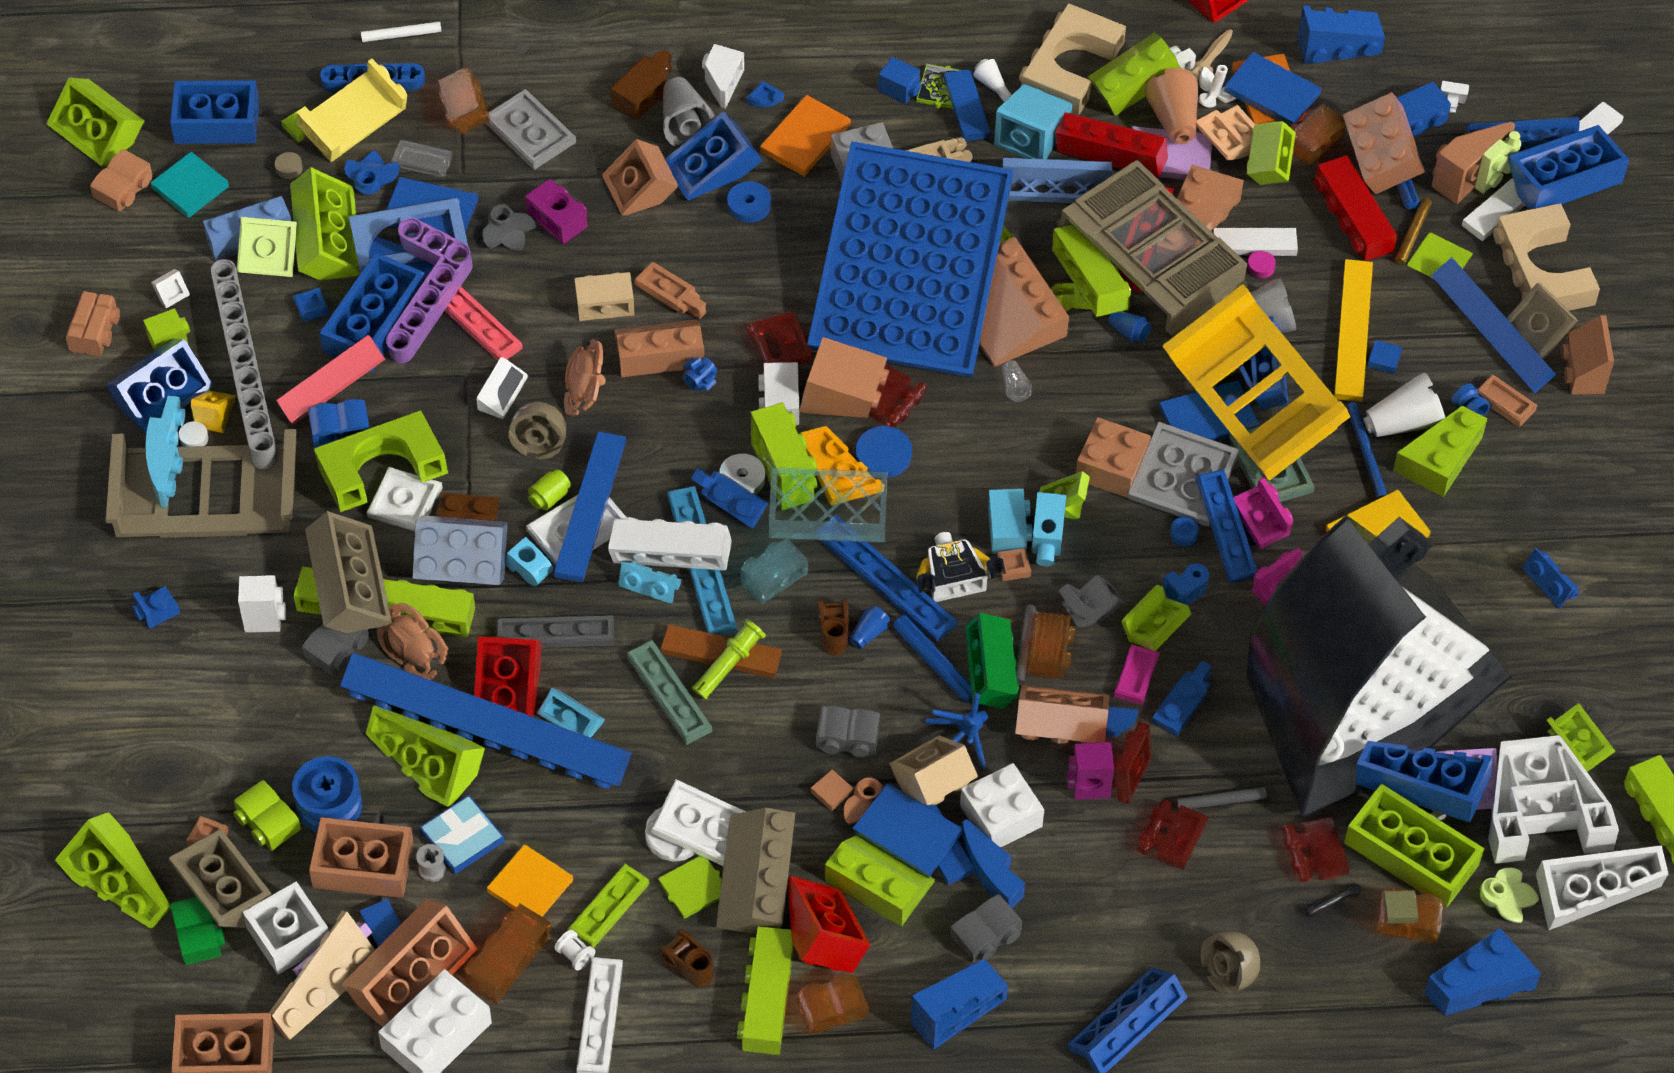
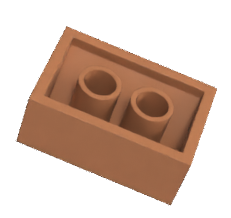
M697 319L614 329L621 377L686 370L683 365L692 357L695 359L704 357L701 327Z
M1021 685L1015 734H1020L1022 738L1027 740H1038L1039 737L1051 738V741L1055 743H1068L1069 740L1081 741V744L1103 743L1106 736L1109 695Z

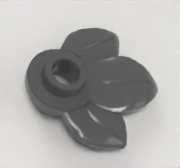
M498 205L491 210L488 216L489 224L483 229V240L489 249L502 243L509 250L519 251L525 246L524 232L534 229L536 225L528 214L514 213L508 206Z

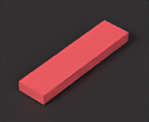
M446 279V280L443 281L442 283H446V282H448L450 279ZM462 287L459 288L444 310L497 361L501 357L509 359L523 349L522 343L466 290Z
M367 335L276 401L292 424H296L309 414L308 408L327 402L386 359L373 339Z

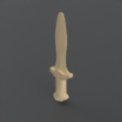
M1229 29L1220 35L1210 46L1205 56L1200 61L1195 62L1194 69L1191 72L1197 81L1204 67L1213 73V68L1210 65L1228 44L1233 30Z

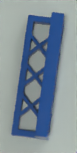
M1579 117L1509 121L1515 124L1514 131L1520 134V149H1530L1579 132L1580 126ZM1507 122L1469 124L1467 126V134Z
M1151 967L1071 1040L1067 1046L1072 1053L1086 1057L1094 1073H1106L1188 997L1174 973ZM1092 1040V1041L1089 1042L1086 1046H1084V1044H1085L1087 1041Z

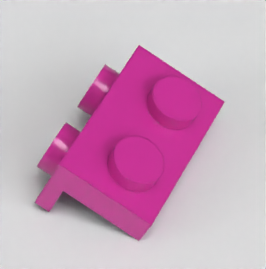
M1265 478L1259 479L1257 487L1233 497L1240 519L1259 549L1290 535L1293 524L1292 514L1288 508H1283L1278 500L1279 495L1276 488L1272 484L1269 485Z

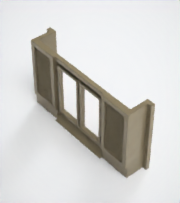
M296 429L284 430V444H275L277 462L269 469H259L253 465L248 445L177 447L183 462L202 461L199 515L168 516L169 501L167 508L161 507L155 496L147 465L146 448H127L124 434H112L106 523L113 524L116 537L160 536V538L247 536V534L288 533L290 532V520L293 518ZM242 460L239 514L209 515L212 461Z

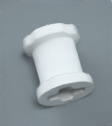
M571 929L558 939L554 949L559 954L563 953L572 962V967L575 970H581L590 963L596 951L591 946L587 947L577 938L578 934Z

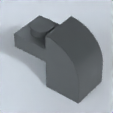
M1096 575L1080 590L1068 583L1059 590L1065 599L1062 605L1078 627L1091 626L1107 618L1124 604V601L1110 581L1099 575Z

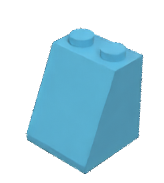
M1023 84L996 111L994 146L1026 159H1047L1056 145L1055 131L1064 113H1072V103L1067 102L1063 98H1057L1045 93L1038 88Z

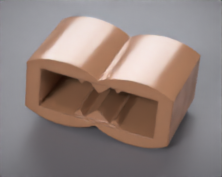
M122 149L113 157L107 168L103 169L91 183L90 188L93 198L118 212L122 211L133 203L137 192L150 184L152 180L150 163Z

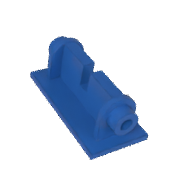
M1537 548L1533 550L1522 569L1560 609L1568 597L1572 600L1579 595L1578 585L1573 583L1565 574H1560L1559 571L1561 569L1551 560L1548 553H1543Z

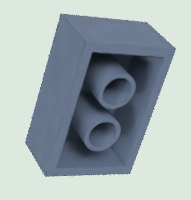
M421 515L415 522L413 579L500 585L505 576L507 522Z

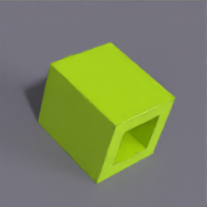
M175 308L143 320L147 337L154 351L172 339H185L188 344L186 335L190 333L188 323L185 317H179Z

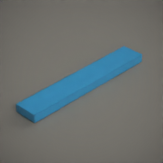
M695 486L667 492L672 515L676 523L690 521L695 524H706ZM688 568L707 633L720 636L737 633L736 622L720 570Z

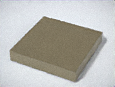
M1536 283L1507 317L1509 322L1543 360L1578 321L1541 283Z

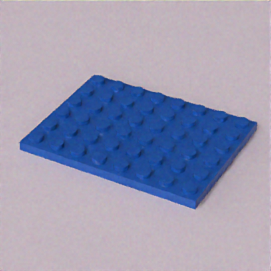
M851 141L809 334L808 349L818 350L822 337L886 357V363L973 378L1014 170Z

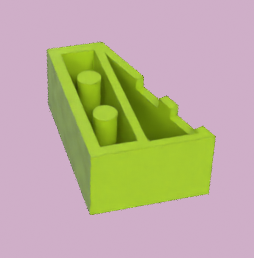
M1461 406L1397 452L1393 472L1444 497L1483 438L1487 418Z

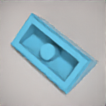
M551 688L537 712L538 715L554 725L588 737H592L605 721L600 715L554 688Z

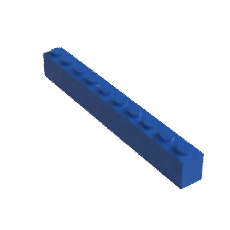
M352 653L340 685L349 689L347 695L364 701L365 697L369 696L376 699L374 705L388 710H392L393 706L402 708V715L416 720L419 719L420 715L430 719L429 725L443 730L446 729L447 725L457 728L456 734L473 740L474 735L485 738L483 744L499 750L501 745L512 748L510 752L512 755L527 759L529 755L539 758L538 764L551 769H555L556 764L567 768L565 774L582 779L585 774L594 778L593 784L606 789H610L611 784L621 785L632 754L630 751L356 653Z

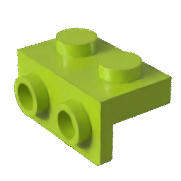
M1156 585L1122 619V624L1129 642L1156 651L1191 615L1188 605L1167 598L1163 587Z
M1579 703L1555 721L1552 717L1547 719L1552 727L1548 730V733L1551 736L1560 735L1587 772L1615 752Z

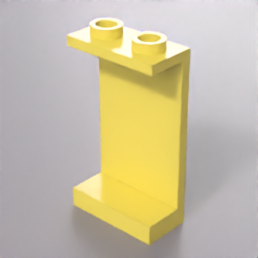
M371 59L368 61L367 72L311 112L306 107L299 110L296 115V125L330 162H333L405 110L407 93L400 84H395L391 80L387 69L383 65H378Z

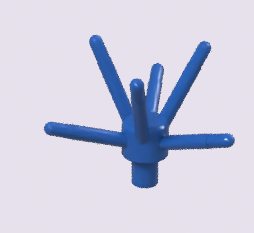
M975 693L971 711L965 715L933 709L931 711L933 715L945 718H927L925 723L958 725L960 732L951 740L958 742L965 735H968L967 743L971 744L974 741L980 767L985 769L986 763L978 731L982 728L983 723L988 720V715L983 710L977 712L980 694Z

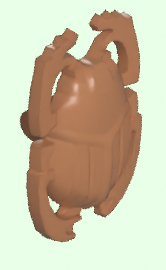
M590 340L587 350H583V347L579 346L569 359L565 374L566 390L569 392H565L564 408L567 416L578 415L579 410L576 409L582 401L586 402L583 406L584 410L590 408L597 399L599 387L606 382L605 377L600 374L603 363V347L600 341Z
M397 603L390 606L388 609L391 612L392 623L387 626L377 627L378 641L382 649L392 660H396L400 665H404L405 661H407L408 663L404 666L405 671L429 680L434 679L437 671L433 670L430 672V661L432 658L440 656L438 662L439 664H444L448 654V647L444 640L433 628L427 630L429 627L428 623L412 606L406 603ZM401 612L410 613L414 617L409 615H401ZM432 639H433V640L435 641V643L437 644V647H438L437 653L435 652V648H434V646H433ZM417 665L425 668V672L417 671L414 666Z

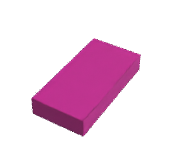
M1131 644L1114 697L1143 705L1160 652Z

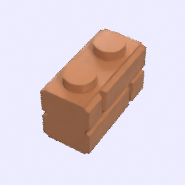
M83 291L66 334L68 348L71 352L87 353V355L100 357L104 347L110 346L112 325H117L120 318V309L116 307L115 299L112 296L97 295L96 293Z

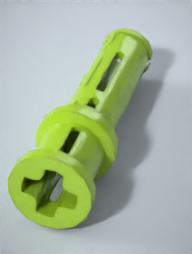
M749 619L743 621L744 626L734 638L727 640V648L699 681L692 686V690L701 696L702 699L707 700L708 696L740 659L748 658L750 649L759 639L766 637V634Z

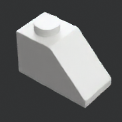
M714 44L710 53L704 55L702 68L705 69V81L718 104L726 109L744 71V52Z

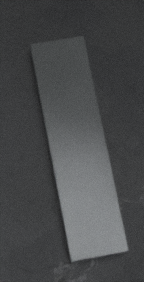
M614 615L497 618L496 637L537 639L542 642V648L614 646Z

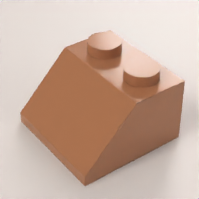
M638 139L602 174L621 214L625 216L662 204L678 187L659 147Z
M1600 315L1568 332L1565 344H1561V360L1566 362L1564 380L1570 386L1571 395L1605 394L1614 364L1606 315Z

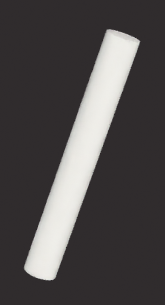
M439 21L361 32L362 42L441 32V24Z

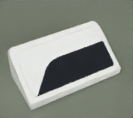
M501 357L477 396L478 410L504 419L527 380L528 375L510 361Z

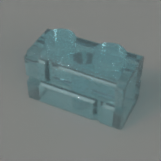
M785 538L780 543L773 542L758 558L751 557L744 562L740 569L741 583L760 604H764L808 574L807 558L796 549L788 538Z

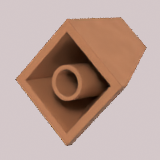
M822 337L806 383L799 412L868 418L871 407L877 409L882 394L877 391L878 386H884L888 377L889 370L884 369L887 358Z

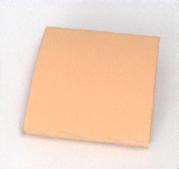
M1238 105L1223 113L1215 110L1197 120L1196 126L1227 160L1250 156V140L1253 136L1254 125L1256 124Z

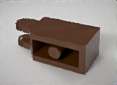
M662 49L650 59L644 56L638 63H634L621 79L616 80L610 89L611 106L635 121L663 96L666 78L672 72V65L670 64L672 55L669 51Z

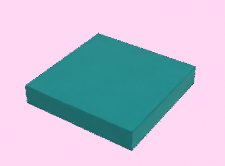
M190 152L153 180L151 187L187 218H190L226 190L229 184L219 173L194 153Z

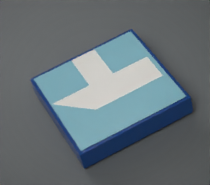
M470 795L420 827V832L430 844H435L442 849L444 854L443 861L454 874H457L505 842L504 836Z

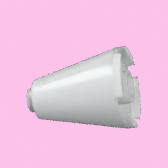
M1425 372L1419 374L1366 411L1367 417L1363 418L1369 434L1374 432L1376 437L1431 429L1445 418L1437 393L1434 394L1431 388L1428 389L1433 384Z

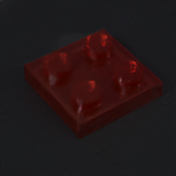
M1140 721L1135 730L1129 731L1124 744L1125 750L1122 755L1118 754L1114 761V772L1116 773L1114 787L1117 788L1118 801L1126 804L1130 803L1152 759L1150 725Z

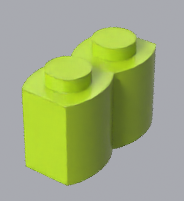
M264 780L233 800L236 809L233 812L235 818L243 827L248 825L253 830L251 834L260 846L266 845L270 850H274L301 830L298 817Z

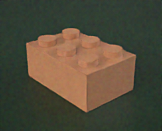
M1392 92L1343 114L1363 179L1375 194L1425 172L1404 107Z
M321 817L309 869L313 888L403 898L414 848L411 827Z
M271 1014L176 1015L171 1073H272L274 1026Z

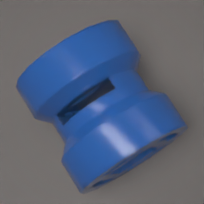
M1471 383L1459 388L1451 397V403L1456 409L1464 406L1482 416L1490 409L1489 402L1484 397L1478 395V390Z

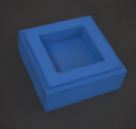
M320 288L293 296L302 322L329 314L328 306Z
M1375 340L1367 367L1395 374L1402 347Z

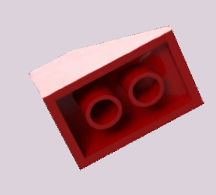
M478 636L474 696L534 717L541 668L542 642L537 639Z
M790 876L787 884L792 943L799 954V958L808 965L817 964L828 967L833 971L841 970L853 973L868 950L870 943L841 889Z

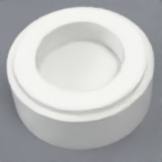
M196 421L184 424L179 430L181 445L183 447L205 446L208 442L206 427Z

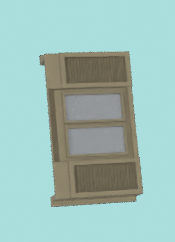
M1138 160L1077 198L1074 203L1062 210L1061 219L1057 221L1058 227L1073 224L1167 314L1165 330L1172 337L1180 333L1242 284L1248 287V283L1244 280L1247 263L1180 203Z

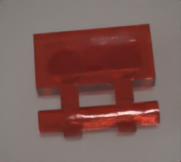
M887 365L885 369L889 370L886 383L884 386L879 385L877 389L878 392L882 393L877 409L871 407L868 416L880 422L887 415L889 416L887 424L890 427L896 428L900 422L903 423L908 418L911 408L922 401L927 386L922 382H918L915 387L909 388L911 377ZM899 398L903 399L900 405H894Z
M1161 800L1159 806L1154 808L1150 815L1151 822L1148 828L1143 829L1139 837L1141 842L1137 850L1141 854L1147 855L1151 847H1158L1156 859L1185 870L1208 823L1209 816L1183 805L1180 806L1177 814L1170 812L1172 804L1167 800ZM1164 825L1170 826L1166 836L1159 833Z
M1332 817L1302 823L1301 829L1303 834L1296 833L1293 824L1285 825L1282 828L1285 836L1283 842L1285 848L1290 850L1293 859L1291 865L1294 873L1298 874L1300 882L1310 881L1312 879L1310 871L1314 870L1317 872L1319 881L1349 874L1350 868ZM1308 847L1311 855L1310 858L1304 856L1302 848Z

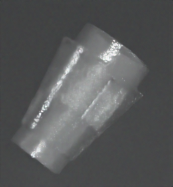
M1016 361L1004 363L1002 371L1007 397L1015 402L1026 400L1032 393L1031 381Z

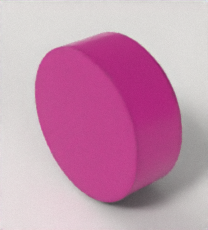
M1256 251L1250 255L1247 269L1256 278H1268L1275 271L1276 260L1269 252Z

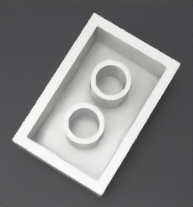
M444 969L378 1032L381 1049L409 1073H441L492 1023L490 1008Z

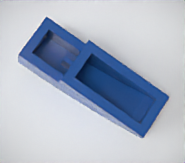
M966 819L962 822L963 833L961 838L965 853L975 868L974 873L991 897L1000 894L1009 906L1013 908L1024 898L1025 882L1010 870L1011 856Z

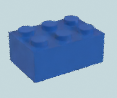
M175 81L171 113V128L175 144L256 143L260 102L256 81Z

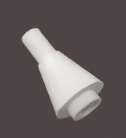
M983 59L977 63L973 76L996 92L1003 102L1010 98L1012 94L1005 87L995 60Z

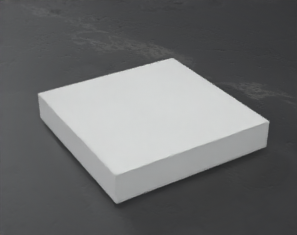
M388 467L368 508L367 516L371 519L415 531L416 520L421 515L430 516L443 488L442 482L431 479L421 483L419 477L415 474Z

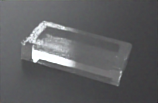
M400 140L392 162H398L400 168L445 177L453 156L452 151Z

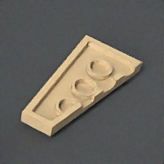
M341 911L336 918V924L330 932H326L319 942L321 945L313 956L306 960L301 967L303 969L294 982L288 985L269 1012L273 1023L285 1039H292L344 993L346 989L342 983L375 951L347 911Z

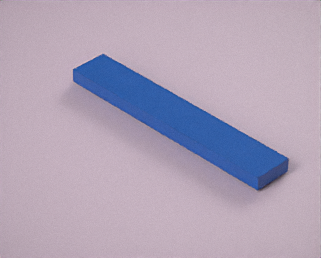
M1451 257L1431 275L1534 393L1556 375L1455 259Z
M598 431L555 567V578L581 583L584 581L626 445L625 436Z
M834 515L815 530L816 538L902 614L907 616L935 643L957 627V620L923 590L922 593H918V586L840 517Z

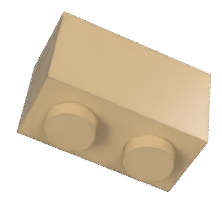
M616 272L598 276L587 275L575 278L579 321L635 315L630 272Z

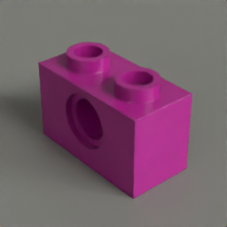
M551 179L525 196L527 214L562 245L588 227L587 209L583 203L575 201L562 185L558 186Z
M1111 742L1075 744L1074 756H1069V771H1067L1068 789H1073L1074 800L1110 798L1114 774Z

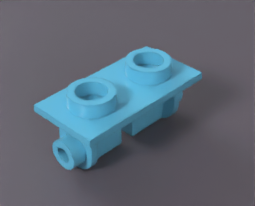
M622 561L618 582L619 587L670 604L673 603L674 591L678 590L681 584V579H678L677 575H670L661 571L653 572L652 568L637 564L636 561L631 563Z

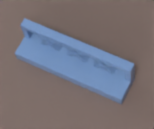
M1003 158L1002 168L1014 170L1012 184H1019L1023 187L1019 192L1010 191L1008 201L1074 203L1077 198L1112 175V162ZM1038 185H1046L1050 190L1046 193H1040L1034 188ZM1073 186L1078 191L1074 194H1066L1062 188Z

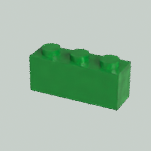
M980 612L965 626L972 701L975 693H979V704L1004 709L1018 696L1019 692L1010 619Z

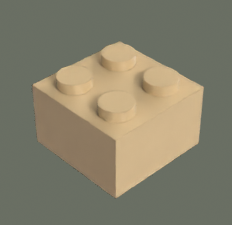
M940 735L889 763L901 792L925 805H936L945 799V795L952 791H960L961 788L969 785L970 781L978 777L965 745Z

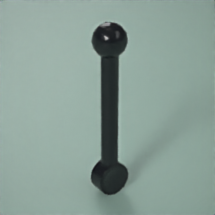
M1356 883L1351 884L1347 891L1316 906H1308L1306 908V915L1308 917H1315L1318 911L1349 896H1359L1361 887Z

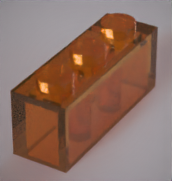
M521 903L514 911H509L505 915L501 928L497 933H492L486 939L481 953L477 957H472L465 967L467 986L493 1003L498 1004L552 936L550 921Z

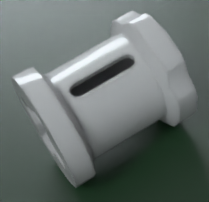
M435 844L423 845L416 854L419 875L424 881H439L443 878L446 870L443 861V851Z

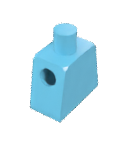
M1037 492L1032 553L1037 554L1036 563L1041 566H1052L1054 564V556H1059L1061 553L1066 495Z

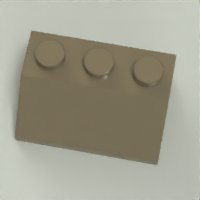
M222 829L169 857V862L218 926L246 928L243 912L272 896V893Z

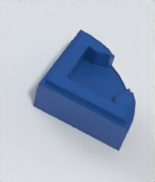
M762 81L748 95L747 104L755 107H771L784 100V93Z
M1109 707L1106 737H1117L1132 727L1137 720L1138 710Z

